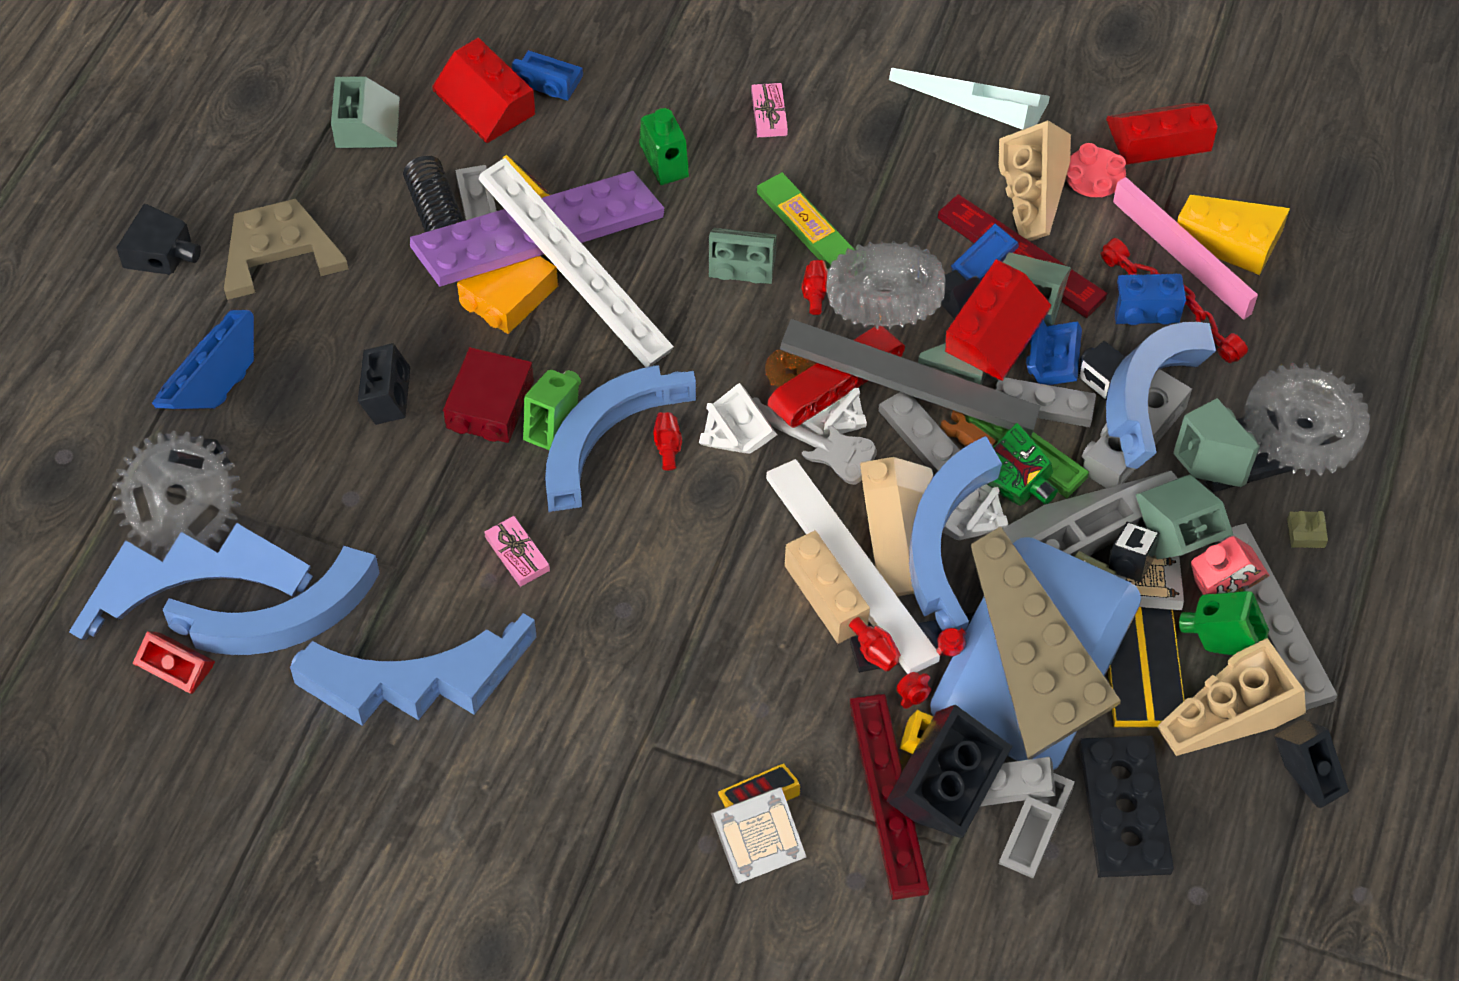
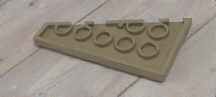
M1000 526L972 543L971 551L986 601L1026 756L1029 760L1120 704L1121 700Z

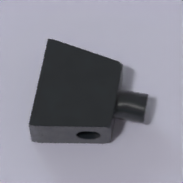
M145 203L116 247L123 268L167 275L174 273L181 260L196 263L201 254V246L191 243L189 230L184 221Z

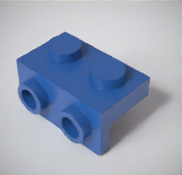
M529 50L522 61L514 59L512 63V70L533 90L567 101L583 77L582 67Z
M1181 274L1118 276L1119 297L1114 313L1116 324L1180 323L1186 302Z
M1043 320L1030 339L1031 353L1026 358V365L1029 374H1033L1039 384L1054 385L1077 381L1082 328L1078 321L1047 326Z

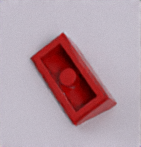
M147 631L133 661V664L190 694L195 692L215 663L214 660L160 632Z

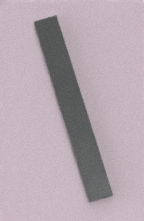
M793 319L789 322L780 346V350L1009 430L1018 423L1030 437L1041 407L1029 401Z

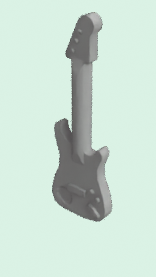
M752 398L772 427L816 448L811 452H802L806 460L830 466L848 484L856 485L862 480L860 463L875 459L877 449L869 439L845 436L840 434L832 425L828 426L830 432L828 438H824L800 425L791 428L770 407L762 404L759 398Z

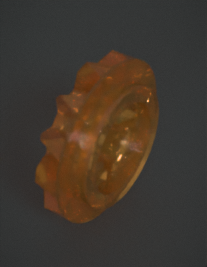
M778 349L766 361L765 376L769 378L771 386L776 385L780 387L816 364V362ZM787 367L790 370L797 368V375L792 373L786 375L785 369Z

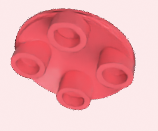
M1085 143L1070 156L1066 181L1074 191L1081 195L1105 197L1115 193L1117 182L1126 177V161L1124 157L1110 150L1099 148L1093 143Z

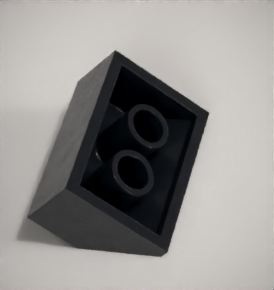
M956 704L936 711L886 802L916 823L958 838H963L1008 756L1012 745Z

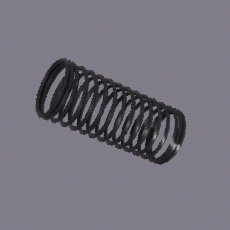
M420 156L411 160L405 166L403 176L422 222L424 232L464 221L441 161L434 156ZM424 160H432V161H435V162H425V163H421V164L417 165L416 167H414V168L408 173L409 168H410L412 165H414V164H416V163H418V162H420V161H424ZM426 164L438 166L421 169L410 178L411 173L420 166ZM428 169L438 170L437 172H429L423 174L420 177H418L415 181H412L413 178L422 171ZM435 174L433 177L425 179L424 181H418L424 176ZM437 185L431 189L424 190L429 186ZM435 190H439V191H437V192H435V193H433V194L426 195V194H428L429 192H432V191H435ZM441 195L435 199L428 200L434 196ZM443 200L438 204L431 205L434 202ZM445 205L444 207H442V208H440V209L433 210V209H435L436 207H440V206ZM446 211V212H444V213H442V214L435 215V214H437V213H439V212Z

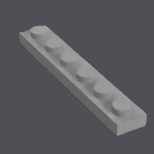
M1247 524L1231 527L1234 534L1231 536H1235L1251 546L1270 575L1246 591L1254 593L1269 628V641L1305 690L1306 710L1334 702L1337 693ZM1226 537V538L1221 539V540H1219V541H1216V542H1214V543H1215V545H1217V544L1221 543L1222 541L1226 540V539L1229 538V537Z

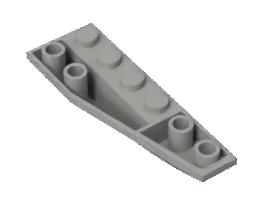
M1172 471L1046 504L1002 529L1012 543L1020 538L1030 537L1074 557L1078 551L1092 556L1113 544L1126 522L1141 527L1145 525L1135 494L1178 478Z

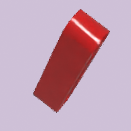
M877 325L854 339L856 342L899 357L905 351V345L882 325ZM816 363L778 387L770 396L768 407L791 428H795L868 380Z

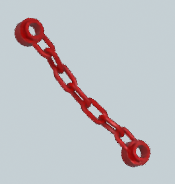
M1112 238L1103 246L1101 257L1111 267L1115 265L1121 266L1128 272V275H1137V268L1150 271V274H1160L1153 267L1137 263L1133 264L1128 260L1130 252L1126 245L1117 238ZM1184 285L1185 292L1189 294L1186 295L1185 305L1195 314L1196 322L1204 321L1206 316L1208 317L1213 328L1211 331L1214 343L1220 347L1218 348V353L1221 358L1228 363L1238 362L1248 353V347L1245 342L1233 333L1229 334L1226 338L1220 335L1211 313L1201 308L1195 301L1194 292Z

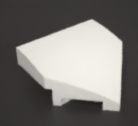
M739 383L713 404L707 403L706 409L709 413L705 431L701 433L699 443L703 446L750 454L774 438L777 433L746 389Z
M854 388L849 394L800 426L824 438L829 437L828 426L831 425L840 434L866 427L867 422L862 412L859 388Z
M986 484L971 493L953 511L942 533L956 540H963L988 534L1000 526L1002 528L1008 526L1007 517L1003 515L998 497L999 488H992Z

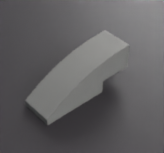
M1054 773L1055 796L1038 799L1027 796L1000 858V865L1034 878L1073 791L1075 781Z

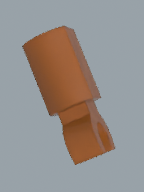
M952 411L951 419L957 423L955 425L949 424L946 420L941 422L940 428L949 437L958 438V442L965 447L985 436L992 447L998 443V441L973 423L966 422V417L963 413Z

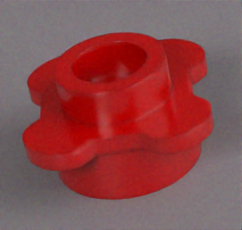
M911 672L900 680L897 685V692L903 698L901 702L903 708H910L913 704L918 705L926 700L931 692V688L928 686L930 676L927 673L920 675L917 672Z

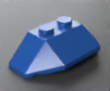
M230 310L224 316L222 322L216 325L199 342L161 387L152 402L154 407L193 409L216 408L226 400L227 393L234 384L240 382L245 377L246 370L254 361V315L250 310Z

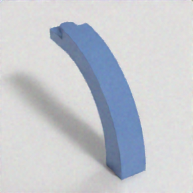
M1182 322L1161 328L1147 337L1117 367L1107 393L1106 421L1109 436L1120 438L1126 467L1138 469L1157 453L1148 413L1149 388L1155 372L1158 369L1169 366L1198 367L1215 353L1216 348L1210 323Z
M659 365L641 368L608 381L583 398L562 422L549 450L545 477L548 511L582 507L580 479L586 458L599 438L616 423L632 414L652 407L696 401L694 371L673 372L668 375H661Z
M986 436L957 452L940 468L927 486L914 519L909 546L911 583L923 615L927 616L935 612L937 623L942 631L947 628L958 630L963 628L966 631L969 620L952 592L943 569L941 537L948 519L958 505L975 490L999 477L1002 462Z
M343 546L334 564L318 582L297 597L271 608L252 612L226 613L199 608L169 598L163 608V612L168 626L178 634H190L194 647L198 650L227 655H252L286 649L323 633L347 616L362 601L380 573L377 558L374 554Z

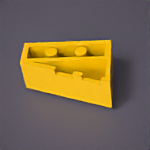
M1190 195L1178 216L1177 223L1216 258L1260 275L1283 232L1290 208Z

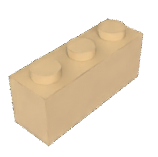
M814 530L786 544V569L835 641L839 644L856 635L849 627L850 622L856 617H860L868 626L870 607L817 531Z

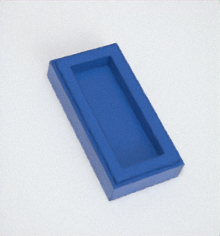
M994 224L951 265L952 271L956 269L965 280L977 276L981 282L994 261L997 259L1003 262L1009 252L1013 253L1019 247L1018 242L997 224Z

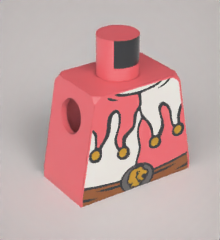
M1231 536L1217 545L1210 546L1206 552L1191 561L1195 582L1203 595L1244 592L1270 576L1253 548L1235 536Z

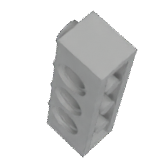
M1160 369L1153 376L1148 394V413L1155 445L1187 408L1192 388ZM1106 423L1100 433V439L1097 442L1091 441L1087 445L1082 458L1085 459L1083 468L1089 471L1088 477L1103 487L1109 488L1123 484L1136 468L1126 467L1120 438L1109 436Z

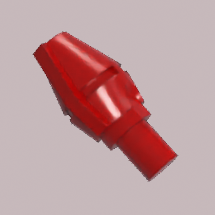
M814 260L807 265L802 283L803 297L809 301V313L812 315H820L822 313V301L825 299L829 287L830 277L823 260Z
M660 412L657 414L653 436L659 454L662 455V469L671 471L676 469L675 455L681 451L682 436L677 418L672 413Z
M856 617L850 622L849 627L858 636V641L861 645L860 651L865 659L885 671H890L899 662V657L901 656L891 635L880 626L868 627L860 617Z
M955 628L943 630L937 640L938 649L936 652L940 656H956L960 654L966 645L965 635L967 632L963 628L960 630Z

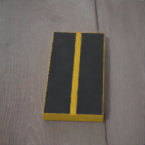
M1139 607L1108 669L1109 684L1121 700L1120 704L1112 709L1114 727H1158L1167 716L1184 702L1172 609Z

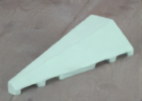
M891 68L889 80L1022 130L1037 125L1050 98L1047 95Z

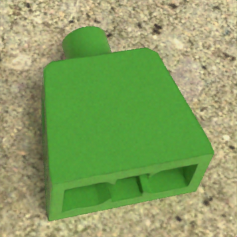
M547 370L528 391L524 398V441L550 450L553 439L562 422L578 404V388L581 384V378L577 373L568 370L562 374L554 370Z

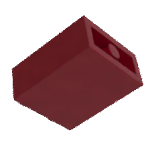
M469 347L443 409L446 428L459 434L468 433L480 436L492 442L501 441L509 443L524 407L525 395L531 389L534 382L532 362Z

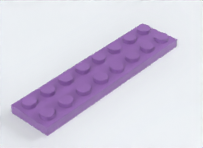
M634 171L541 198L581 243L663 218L664 215L662 204ZM505 209L410 237L411 249L439 287L544 255L543 251Z

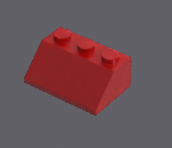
M479 37L454 51L432 86L433 91L486 143L491 142L535 115L533 89Z
M1195 102L1110 115L1106 119L1118 151L1124 157L1126 165L1212 151L1218 129L1209 104Z
M996 259L946 331L945 352L1003 381L1050 311L1051 304L1025 273Z

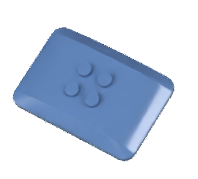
M1023 537L1016 540L1013 545L1105 677L1140 606L1141 596L1138 588L1131 582L1034 538ZM983 597L966 630L964 650L952 657L930 704L931 713L934 716L936 711L956 704L1012 745L1008 754L1009 757L1017 761L1028 760L986 601ZM1077 731L1033 759L1050 757L1053 762V770H1055L1062 763Z

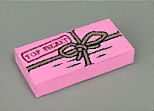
M782 84L751 85L757 137L787 136L788 128Z
M514 516L485 531V538L520 587L550 571L548 562Z

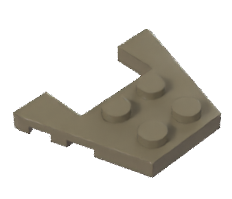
M296 199L235 213L224 284L227 300L255 293L249 267L313 252L320 276L348 270L346 257Z

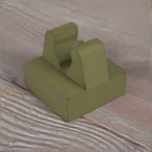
M1323 511L1289 512L1287 523L1291 547H1326L1328 537Z

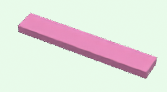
M1125 177L1117 182L1113 200L1114 204L1243 320L1252 315L1258 296L1255 291L1128 178Z

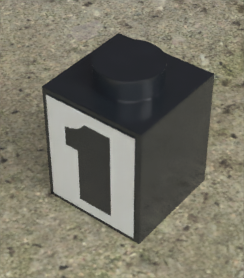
M1104 340L1097 347H1090L1083 353L1080 358L1081 365L1078 378L1107 401L1111 379L1125 357Z
M1126 522L1113 545L1109 569L1116 571L1117 575L1141 583L1155 558L1160 533Z

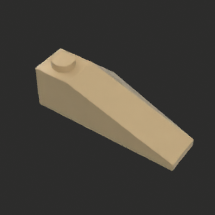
M1048 120L999 139V169L1006 178L1008 186L1005 189L1007 196L1012 199L1014 205L1012 213L1018 233L1028 241L1050 235L1070 165L1071 134Z
M896 457L862 462L860 467L876 569L897 597L915 594L909 570V546L918 505L933 478L932 468Z
M1267 638L1234 654L1228 660V665L1216 676L1212 675L1207 679L1205 687L1193 698H1187L1158 725V728L1174 754L1178 756L1274 729L1305 714V690Z

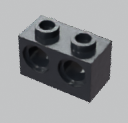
M394 343L363 351L358 402L375 425L406 418L411 367Z

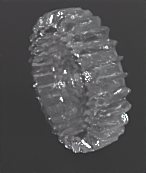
M881 240L880 244H872L869 241L865 247L858 244L856 250L848 248L845 255L839 254L837 260L832 261L831 267L828 269L826 284L830 306L834 307L835 313L841 314L842 319L847 320L851 318V322L854 325L862 322L864 328L868 325H875L877 330L880 326H888L891 329L893 325H899L903 328L905 323L908 322L915 325L917 319L924 321L927 318V314H935L936 308L941 307V301L945 295V275L942 263L937 261V257L934 254L930 255L929 250L924 249L920 251L919 245L909 247L907 242L901 245L896 244L895 240L892 243H884Z
M1293 362L1289 370L1280 365L1276 372L1269 370L1265 377H1260L1256 385H1253L1244 407L1243 422L1246 423L1245 430L1250 432L1255 437L1257 444H1259L1258 454L1267 452L1269 454L1268 462L1274 459L1280 461V469L1286 464L1292 466L1293 474L1298 468L1304 469L1306 476L1310 474L1311 469H1315L1320 476L1324 473L1325 468L1334 473L1338 466L1345 468L1349 461H1354L1358 452L1363 448L1369 433L1370 426L1368 424L1371 415L1367 413L1368 404L1361 402L1363 393H1353L1355 384L1346 385L1344 383L1345 375L1336 378L1333 376V369L1328 373L1321 371L1320 364L1316 369H1310L1307 362L1304 363L1303 368H1298ZM1266 408H1269L1270 411H1275L1279 431L1270 421ZM1306 418L1313 423L1314 427L1309 429L1302 428L1297 424L1296 420ZM1334 435L1339 438L1343 437L1337 442L1317 446Z
M171 431L170 441H166L164 435L158 433V444L155 445L150 439H144L147 449L143 451L134 446L132 449L137 457L132 459L124 456L123 458L125 463L129 465V468L127 470H116L119 475L124 477L123 482L118 481L112 484L114 487L121 489V494L112 496V500L122 501V506L115 509L114 513H125L126 516L119 523L120 527L131 525L133 528L127 536L132 538L139 534L141 536L138 542L139 547H143L148 542H151L150 553L155 554L160 546L164 547V557L167 556L181 532L210 549L208 541L210 538L220 543L222 539L218 531L220 529L226 532L231 531V528L225 523L226 520L238 519L234 513L230 512L231 508L242 506V503L233 500V495L242 493V489L232 487V483L238 481L240 476H230L228 471L235 467V464L233 462L225 465L222 463L227 453L222 451L215 455L213 453L217 446L215 442L210 443L206 448L203 447L204 436L201 435L196 439L195 443L191 442L190 432H185L183 440H179L177 432ZM171 450L204 457L202 469L169 462ZM174 484L182 485L187 493L185 501L178 505L170 503L167 499V490ZM143 487L152 520L141 521L133 495V489ZM213 504L219 509L218 515L198 535H195L188 527Z

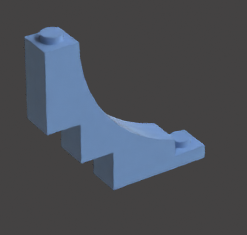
M236 523L218 553L181 532L163 562L125 540L69 633L82 640H86L89 635L95 637L105 621L101 617L104 611L118 619H122L135 607L152 596L185 583L204 579H241L267 585L294 597L297 591L303 593L311 582L313 576L308 573L311 566Z
M523 613L515 623L511 622L506 627L502 638L489 630H485L472 640L456 648L436 655L405 661L359 659L329 650L312 641L305 650H300L295 655L290 669L297 686L362 726L383 700L388 701L419 720L439 694L475 715L535 640V620Z

